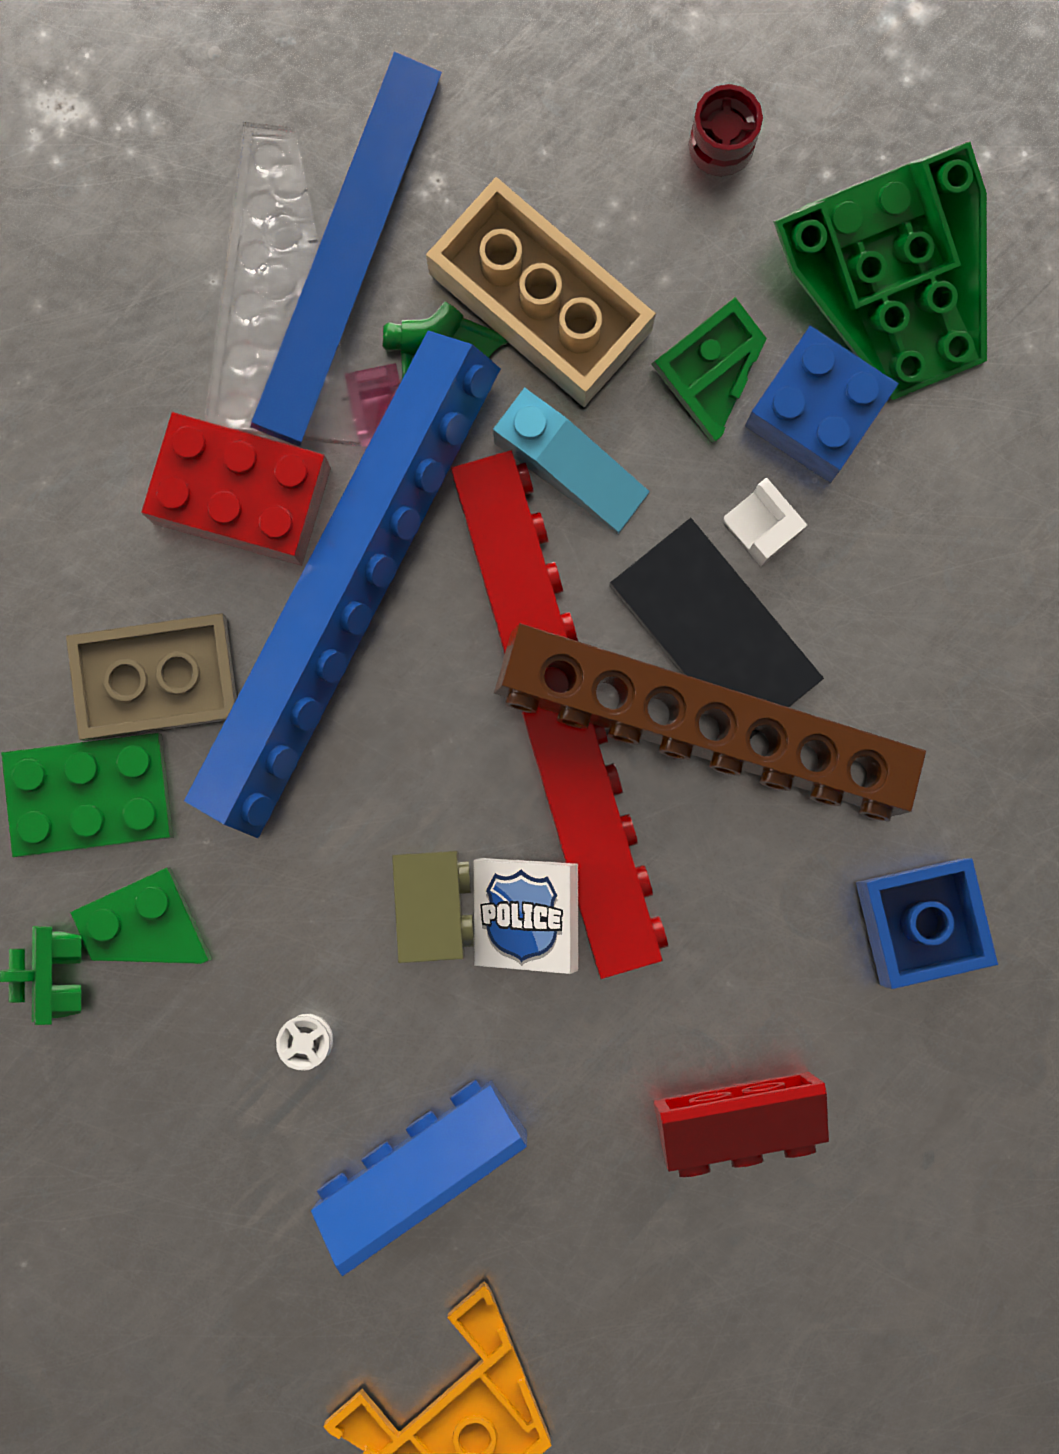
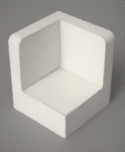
M767 478L760 482L754 492L726 514L723 519L725 526L760 567L801 535L807 527L805 521Z

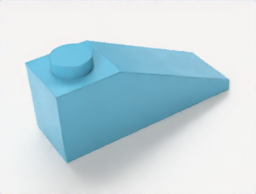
M525 387L493 428L494 444L505 452L512 450L517 461L520 463L525 462L528 469L618 535L650 492L569 419Z

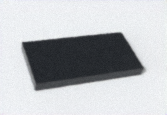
M691 517L609 584L684 675L786 707L793 705L824 679ZM753 730L750 735V739L759 731Z

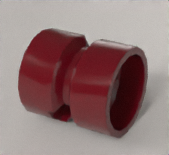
M725 84L712 88L702 96L697 103L688 143L690 156L698 168L707 174L724 177L734 175L746 167L752 158L763 121L761 105L754 94L742 86Z

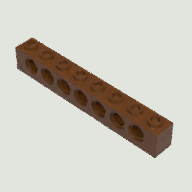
M521 623L510 634L494 694L506 697L505 705L527 713H536L538 707L558 713L557 721L562 724L580 729H588L589 723L609 729L608 736L614 740L638 745L640 739L660 745L659 752L666 756L680 760H690L691 755L711 760L709 767L715 771L734 776H740L742 770L760 775V784L782 791H791L792 786L811 791L809 798L813 801L830 806H841L842 801L860 806V815L879 821L889 822L892 816L912 812L926 755V750ZM546 668H559L566 674L569 683L566 692H554L547 686L544 678ZM599 683L610 684L617 690L619 704L616 709L606 708L599 702L596 695ZM650 699L661 700L668 707L669 720L666 725L658 724L651 719L648 713ZM702 714L710 715L717 721L719 735L716 741L707 739L701 733L699 720ZM753 730H758L767 737L769 749L766 756H761L752 749L750 735ZM804 745L811 747L817 754L818 766L814 772L808 770L801 761L800 754ZM854 761L861 763L867 772V781L863 787L856 784L852 779L851 766Z

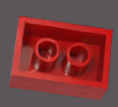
M171 412L141 513L154 525L302 566L331 467L324 454Z

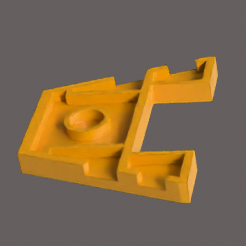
M485 1281L455 1306L447 1316L450 1322L482 1358L475 1366L401 1431H398L363 1389L331 1415L323 1426L332 1436L339 1440L342 1437L363 1450V1454H543L551 1447V1438L492 1291Z

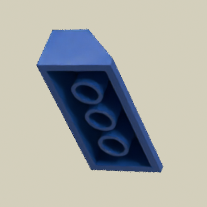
M477 1080L470 1082L450 1097L454 1104L452 1108L439 1117H436L432 1110L427 1112L405 1129L410 1137L393 1149L388 1141L381 1144L361 1159L366 1168L349 1180L342 1172L317 1190L321 1199L313 1206L311 1213L335 1267L341 1276L350 1272L527 1147V1131L492 1080L482 1087Z

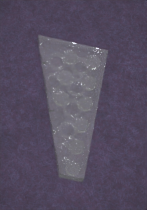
M243 122L204 419L207 422L253 435L269 437L273 436L250 428L251 421L319 247L302 157L294 127ZM339 343L303 440L361 447Z

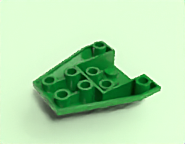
M970 141L901 165L811 202L773 221L791 273L851 351L899 383L889 397V400H895L987 361V192Z

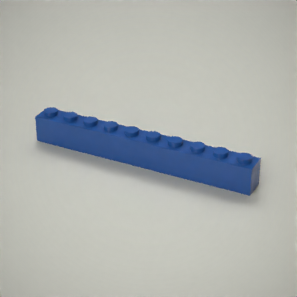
M429 330L421 342L184 799L186 803L220 823L259 838L501 370L498 365L473 344Z

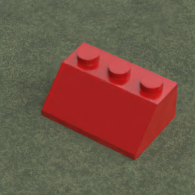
M810 1072L653 1100L665 1165L668 1172L678 1170L679 1177H694L711 1172L710 1164L731 1160L732 1167L734 1168L757 1165L764 1162L763 1154L783 1150L786 1158L807 1156L817 1152L816 1144L829 1142L825 1083Z

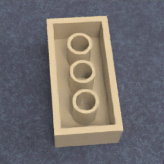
M497 177L492 180L426 254L429 274L505 338L507 342L583 407L589 403L652 332L656 313Z

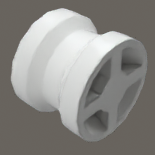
M301 1014L287 1021L279 1030L276 1038V1050L280 1059L288 1067L298 1071L310 1070L320 1065L330 1055L334 1045L333 1032L330 1025L322 1017L314 1014Z

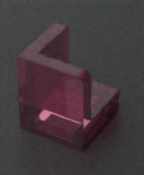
M396 363L345 373L354 423L361 446L369 445L401 383Z

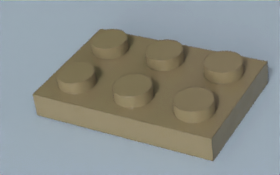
M223 613L66 635L79 740L88 741L225 721L237 699L227 621Z

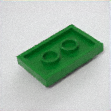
M160 733L1 752L12 857H26L174 838L163 737Z

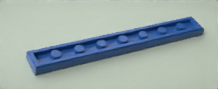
M397 52L393 53L254 413L250 428L300 447L442 74L441 71Z

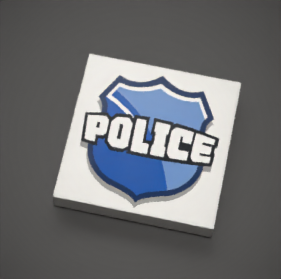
M490 858L474 860V966L566 974L578 971V864Z

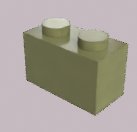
M458 851L392 855L398 963L464 959V947H474L472 915H462L461 894L471 893L469 861L459 862Z

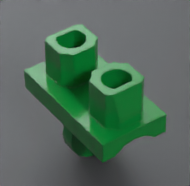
M32 926V969H25V948L9 949V969L0 970V982H9L8 1003L25 1002V982L31 981V1022H34V1025H52V1018H62L81 1013L80 984L52 985V964L81 963V935L61 931L52 932L51 926Z

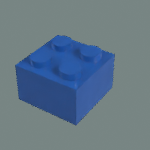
M809 326L752 410L745 427L831 483L899 383L817 329Z
M972 858L955 859L856 882L880 986L895 989L998 965Z

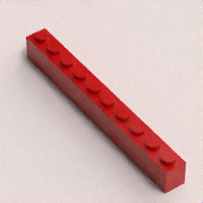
M509 450L451 467L453 480L504 654L510 634L519 623L578 641L570 612L560 614L555 594L563 592L556 563L545 564L540 544L549 542L543 518L540 512L531 514L525 495L534 493L526 463L516 465L513 452ZM546 668L544 678L547 686L554 692H566L569 684L566 674L559 668ZM539 707L536 713L521 711L565 862L578 864V907L600 979L663 961L660 949L668 947V941L660 916L650 918L645 898L653 896L649 876L645 865L635 867L629 848L638 844L636 832L630 814L620 816L614 797L623 793L620 778L614 763L605 765L599 746L608 743L605 728L589 723L588 729L571 727L557 721L558 713Z

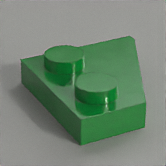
M734 297L651 363V365L711 443L722 437L727 419L736 400L740 398L748 381L747 376L753 363L757 361L767 338L738 299Z
M166 867L70 912L92 961L202 964L212 960L171 867Z

